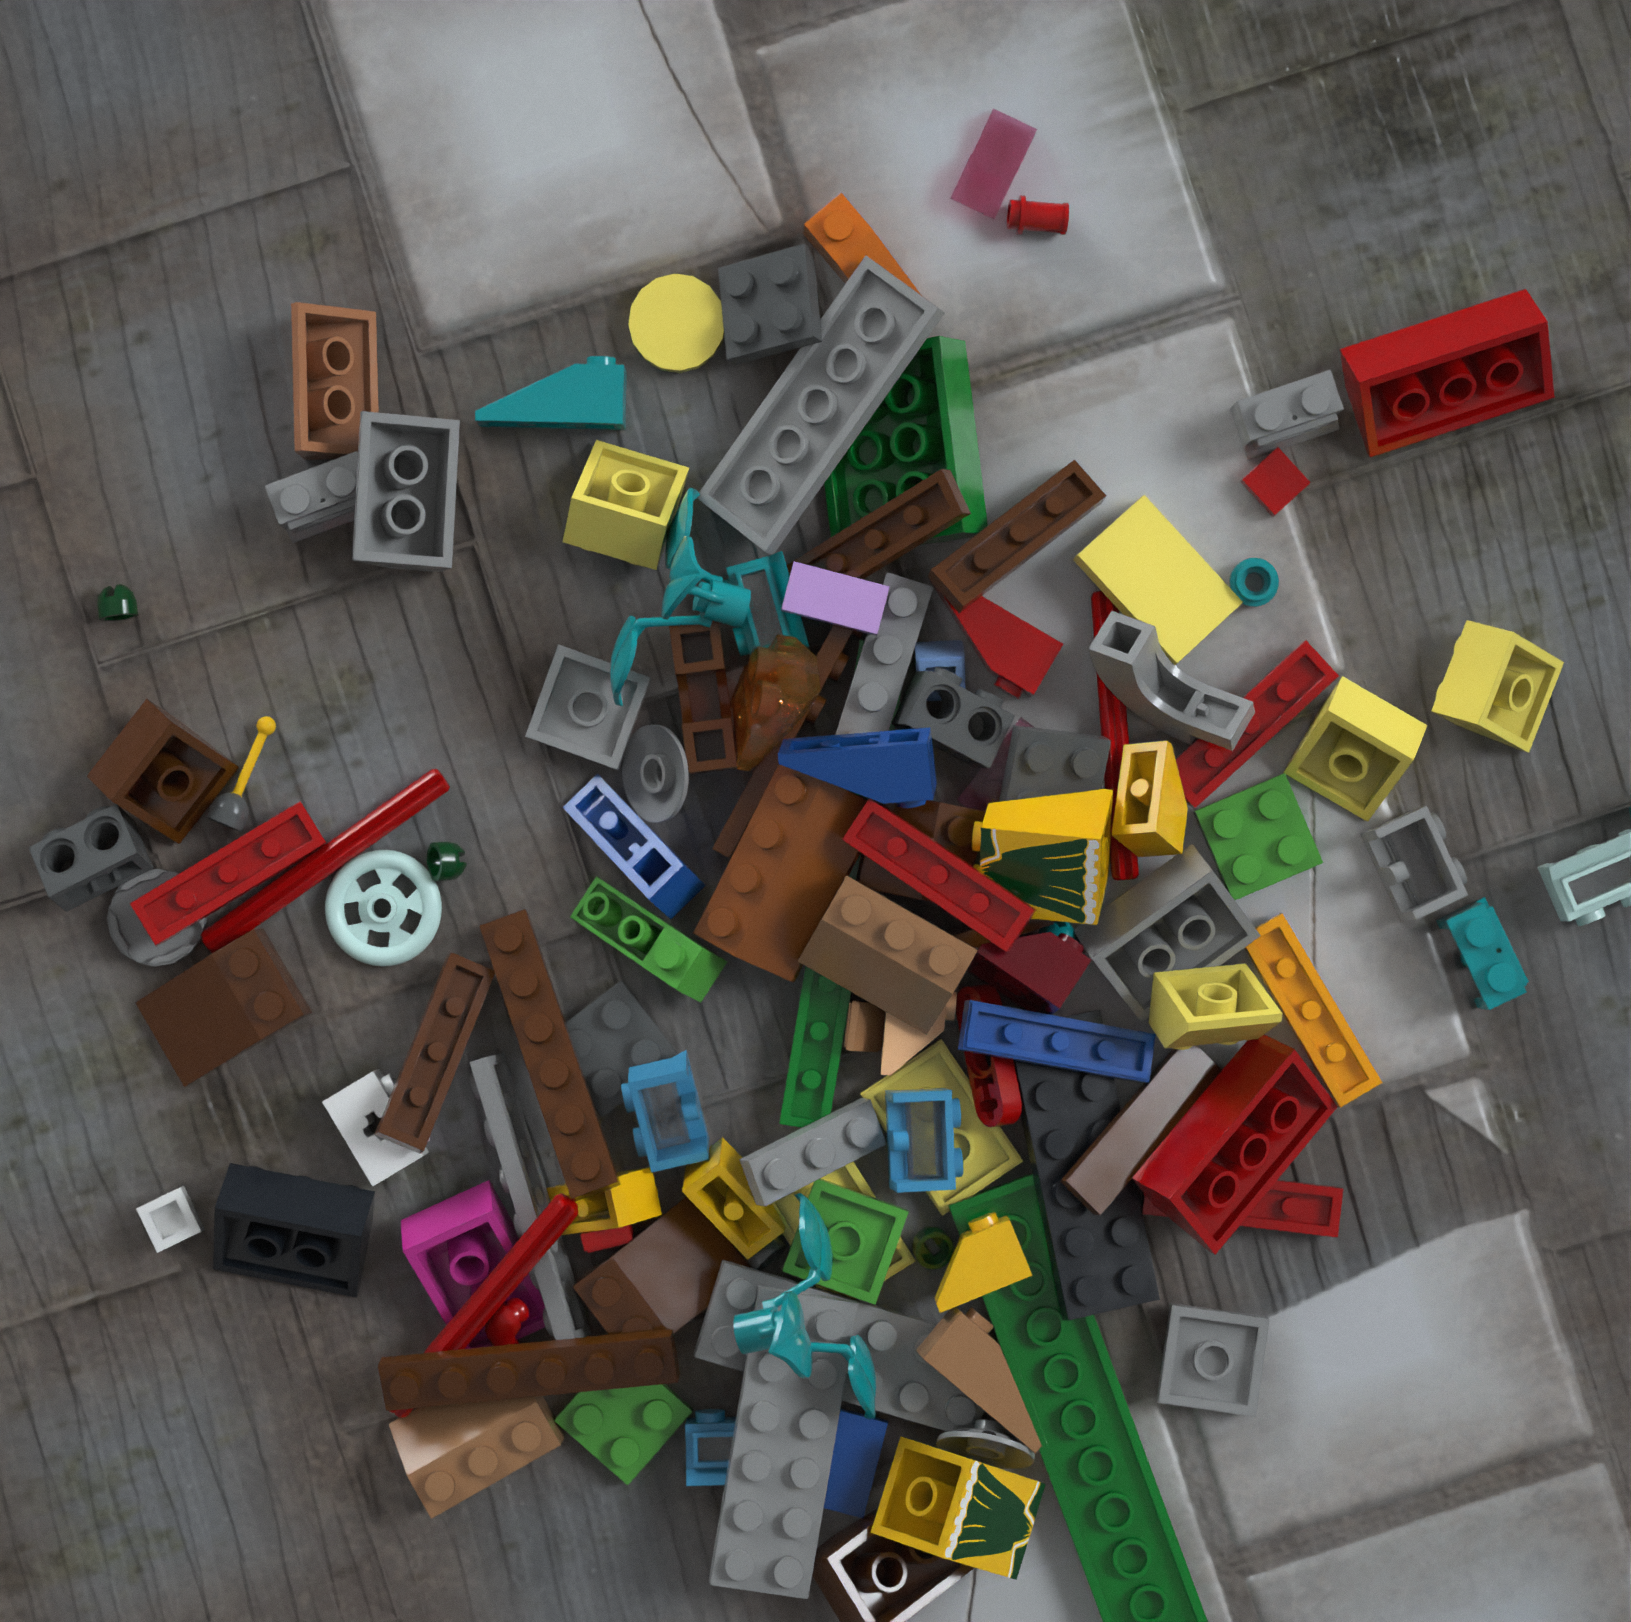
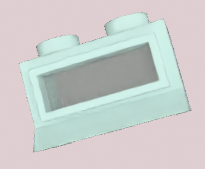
M1631 829L1618 833V837L1604 843L1576 851L1577 854L1559 862L1546 863L1537 867L1560 921H1572L1575 919L1579 927L1606 916L1603 907L1620 900L1623 908L1631 906Z

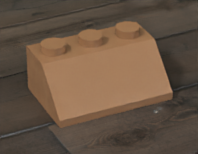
M846 875L799 957L798 962L927 1035L953 995L978 950Z
M543 1396L415 1408L407 1417L398 1418L389 1423L406 1475L431 1519L559 1447L565 1437L561 1427L554 1421L555 1416Z

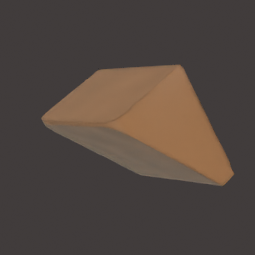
M852 1000V1002H849L844 1037V1047H846V1050L862 1052L880 1051L884 1031V1010L868 1001Z

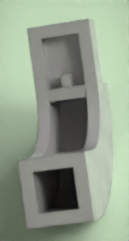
M1111 611L1088 648L1097 674L1107 688L1127 708L1157 729L1192 745L1197 737L1233 751L1255 714L1252 701L1197 681L1174 665L1163 652L1156 627L1151 624Z

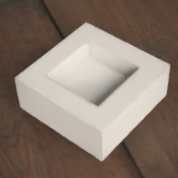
M184 1186L136 1208L157 1253L205 1230Z

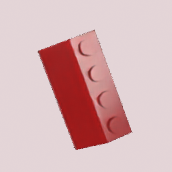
M1526 289L1340 349L1345 388L1369 457L1555 398L1548 321Z
M1265 1034L1259 1039L1247 1040L1135 1173L1132 1179L1155 1207L1205 1249L1216 1255L1338 1106L1294 1048Z

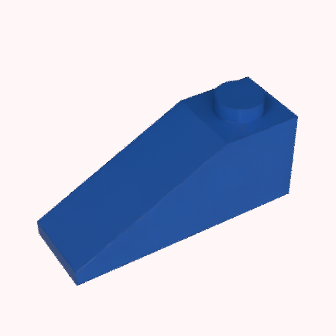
M931 727L783 739L778 752V762L782 766L883 804L896 803L901 808H914L924 805L926 800H933L937 781Z
M598 773L563 806L564 810L648 900L668 918L672 919L706 886Z

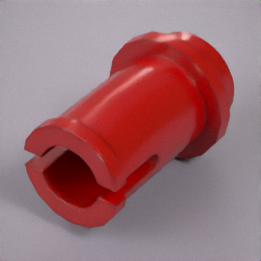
M1020 195L1018 200H1009L1007 229H1015L1017 235H1022L1023 230L1060 233V235L1066 234L1069 222L1068 203L1026 201V196Z

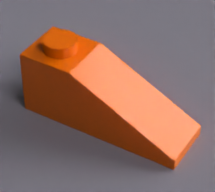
M842 192L804 223V236L845 284L866 255L919 293L874 230Z

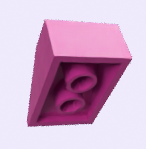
M490 1180L401 1220L403 1253L446 1325L519 1240L511 1217ZM528 1274L503 1303L505 1305L510 1298L515 1297L521 1299L529 1309V1318L521 1323V1329L515 1336L517 1340L545 1327L543 1320V1310L545 1308L540 1289L533 1285ZM485 1325L465 1349L492 1346L487 1338Z

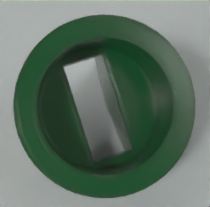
M117 584L115 589L108 586L98 596L97 608L100 621L125 620L139 615L134 593L125 585Z
M432 842L427 851V868L433 881H449L462 875L467 863L460 862L459 857L465 855L464 849L456 843Z
M926 1226L913 1237L912 1251L917 1261L923 1267L939 1269L950 1261L954 1252V1246L945 1231L938 1227ZM930 1238L940 1248L934 1255L924 1243Z

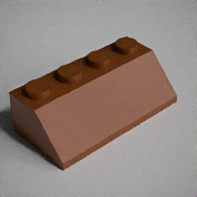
M779 764L693 934L734 957L786 980L795 982L803 967V964L798 962L799 957L846 875H850L861 853L843 841L842 838L868 799L857 793Z

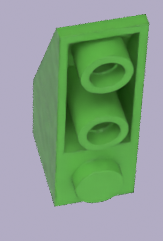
M597 876L570 916V918L659 979L700 1003L727 963L726 960Z

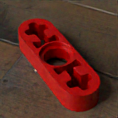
M989 984L967 986L958 992L956 1015L959 1030H961L965 1001L973 1000L1002 1006L1001 998L993 986ZM964 1051L975 1110L979 1120L987 1127L1014 1124L1019 1119L1022 1110L1014 1061L991 1056V1066H989L986 1055Z

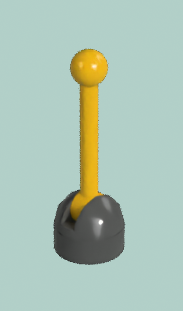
M268 716L261 717L257 721L258 734L233 792L222 794L214 799L206 815V818L239 832L243 831L249 816L248 806L242 798L243 791L267 736L273 734L276 729L274 719Z

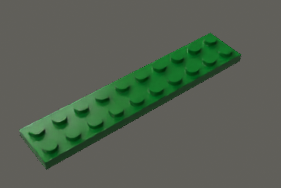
M1027 1174L948 1205L959 1236H961V1233L971 1230L968 1222L991 1212H996L998 1218L1007 1215L1032 1273V1276L983 1295L982 1298L1006 1362L1042 1445L1039 1449L1102 1621L1208 1622L1095 1316L1091 1315L1069 1321L1062 1320L1033 1174Z

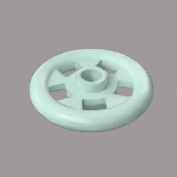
M373 850L352 858L335 874L326 894L325 917L333 939L350 957L372 966H394L413 959L433 940L441 920L442 902L436 882L431 879L427 868L415 858L394 850ZM375 870L381 883L373 885L365 892H362L357 879L363 874ZM401 874L408 877L417 888L408 898L405 897L401 890L393 886V882ZM381 898L389 901L391 905V912L385 918L377 916L374 912V905ZM351 902L359 903L358 912L362 920L361 923L348 925L345 918L344 904ZM408 909L422 915L419 925L413 934L400 928V925L406 919ZM369 930L382 933L389 932L388 947H377L367 944Z

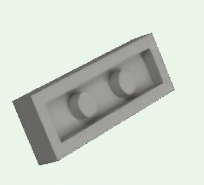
M860 1098L739 1160L756 1205L766 1207L886 1145V1141L871 1099Z

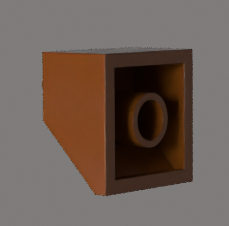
M146 699L87 777L112 802L180 844L239 767L181 721Z
M926 800L924 805L914 808H901L896 803H880L968 864L974 866L977 851L972 850L973 828L975 821L983 822L985 811ZM861 853L856 881L874 891L932 902Z

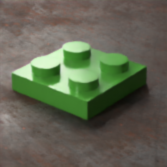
M1285 773L1193 811L1224 886L1234 900L1323 863Z
M820 1178L814 1181L808 1199L818 1210L827 1227L832 1246L833 1266L831 1279L823 1281L820 1278L817 1284L876 1305L909 1211ZM798 1225L782 1272L805 1280L809 1275L810 1266L802 1249Z
M666 1384L577 1392L556 1416L554 1421L626 1485H629L693 1412V1408Z

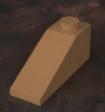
M957 1307L951 1308L916 1349L917 1353L1036 1454L1042 1445L1001 1347L988 1334L994 1326L972 1307L966 1314Z

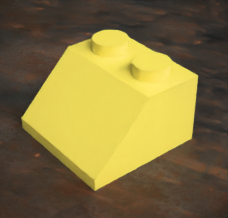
M596 440L571 498L563 543L627 561L633 565L657 570L666 547L671 522L677 512L689 467Z
M1466 620L1461 636L1455 643L1454 654L1443 682L1437 689L1436 700L1431 711L1457 726L1529 753L1564 662L1515 632Z
M1342 676L1318 710L1283 773L1368 822L1413 762L1428 725Z
M1246 963L1154 972L1148 1024L1165 1049L1185 1050L1196 1045L1215 1043L1232 1045L1239 1041L1259 1039L1282 1022L1283 1013Z

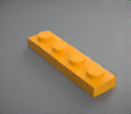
M1279 913L1255 927L1261 936L1244 949L1336 1105L1341 1108L1383 1083L1283 913Z

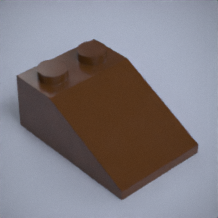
M263 928L253 929L135 1002L184 1087L312 1013Z
M686 1196L637 1233L633 1240L620 1246L578 1278L573 1288L609 1335L673 1329L675 1334L709 1305L722 1260L749 1268L751 1266L738 1249Z
M877 1508L864 1516V1518L842 1529L817 1548L812 1576L840 1622H906L973 1570L974 1567L944 1559L870 1533L878 1510Z

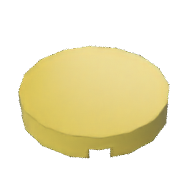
M670 274L655 278L640 290L631 305L628 326L633 345L646 361L662 371L683 373L698 369L714 356L724 340L721 300L709 285L694 276Z

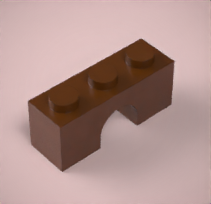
M712 621L710 628L702 625L669 626L674 669L680 697L682 730L688 772L690 775L739 769L720 623Z

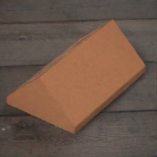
M301 302L291 303L295 452L304 460L337 459L355 451L358 452L360 412L379 413L376 312Z

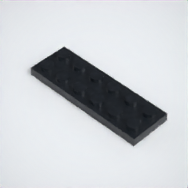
M1100 1010L1065 1016L1066 1018L1103 1024ZM1013 1060L1022 1101L1020 1116L1062 1320L1069 1321L1160 1300L1135 1181L1131 1179L1101 1215L1096 1216L1060 1182L1120 1112L1121 1108L1115 1079Z

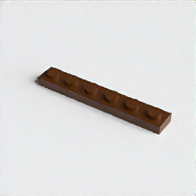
M833 625L712 848L713 850L731 859L779 765L778 752L783 739L796 738L805 721L812 725L815 724L827 701L826 698L820 696L828 678L835 682L838 681L851 657L843 653L852 635L861 639L864 634L863 632Z
M526 909L480 925L479 927L571 1199L576 1202L621 1185Z
M673 1329L381 1357L378 1363L386 1411L678 1383L680 1377Z

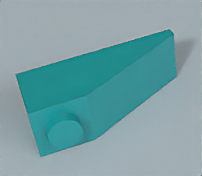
M590 356L587 357L586 364H573L476 410L475 421L480 427L625 430L627 371L624 365H616V358Z

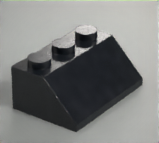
M230 1163L214 1211L213 1269L357 1298L373 1223L375 1191L361 1189L353 1185H340L315 1180L307 1176H295L264 1170L257 1166Z

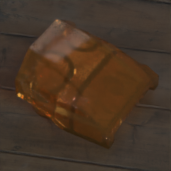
M777 634L768 648L754 646L748 664L743 667L730 700L731 708H733L738 770L750 771L758 765L767 753L794 728L821 692L817 657L796 637Z

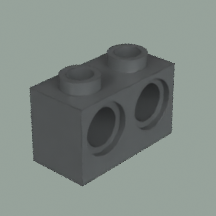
M935 667L934 671H916L891 724L902 730L931 727L932 745L972 767L990 768L1015 715L1001 708L1004 701L999 697L981 689H977L974 694L961 687L962 678L946 669ZM933 691L937 692L942 700L941 711L936 717H932L926 707L927 698ZM975 713L983 721V731L977 739H974L968 730L969 720Z
M117 804L96 808L86 816V819L68 828L50 831L42 838V841L28 847L48 897L65 912L154 868L134 820ZM119 835L117 843L112 848L104 850L108 840ZM75 857L73 865L68 870L61 872L63 864L68 859Z

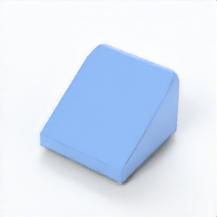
M961 640L916 643L914 648L916 671H934L935 667L946 669L962 678L960 686L966 689L965 653ZM935 691L927 698V701H942L939 694Z

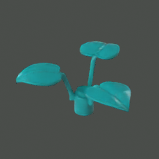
M694 488L687 490L668 531L665 547V566L667 569H670V581L664 592L661 617L636 619L634 616H629L614 645L610 663V682L616 705L623 706L620 692L632 667L637 639L644 629L648 627L702 625L710 628L712 621L740 628L745 621L750 605L751 590L722 582L723 577L705 571L696 560L693 539L689 537L692 525L693 501L700 496V493ZM701 579L704 580V581H706V582H702V581H701V582L699 583L698 587L695 586ZM687 594L694 596L693 610L700 612V615L670 617Z
M802 1193L794 1194L800 1202V1240L805 1258L810 1266L809 1275L805 1280L777 1297L762 1301L763 1309L734 1316L733 1327L738 1348L743 1355L769 1349L768 1352L786 1362L802 1379L811 1376L812 1352L841 1354L848 1362L849 1380L856 1398L865 1411L864 1417L868 1420L875 1419L876 1374L870 1351L862 1337L859 1335L851 1336L850 1346L847 1344L811 1342L805 1330L803 1309L797 1295L817 1284L820 1278L823 1281L831 1279L833 1254L830 1236L820 1213Z

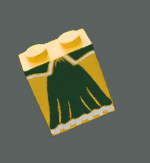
M1099 789L988 803L983 822L975 821L972 850L980 852V864H974L973 867L1036 909L1031 919L1097 925L1109 877L1113 790Z
M900 1436L870 1533L944 1559L1017 1580L1046 1484Z

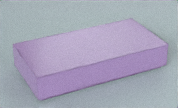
M794 561L781 611L877 636L890 586Z

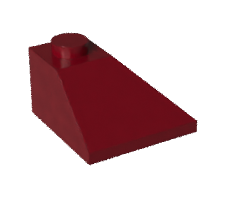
M1052 932L1019 937L1009 952H1005L992 942L982 944L977 949L978 951L966 971L983 983L993 986L999 994L1021 1009L1052 1015L1061 1008L1088 967L1091 959L1082 954L1084 947L1072 937L1064 933H1059L1056 936Z

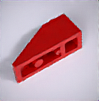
M930 580L935 591L987 671L997 677L994 686L1018 700L1022 693L1032 697L1064 644L983 596L961 613H958Z

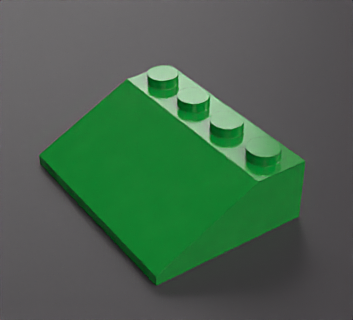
M944 336L930 337L925 340L827 478L824 485L831 537L941 469L951 470L971 514L921 545L971 538L988 526L966 342L964 340Z

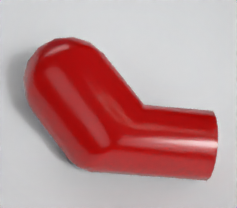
M510 1298L505 1305H501L486 1323L485 1332L492 1346L519 1344L515 1336L521 1329V1323L529 1318V1309L521 1299Z

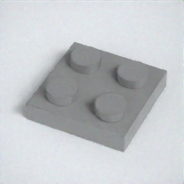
M558 644L525 737L619 770L651 677L630 670L620 692L623 706L616 705L611 689L610 663Z
M1170 1303L1157 1393L1158 1403L1256 1417L1270 1319L1267 1316Z

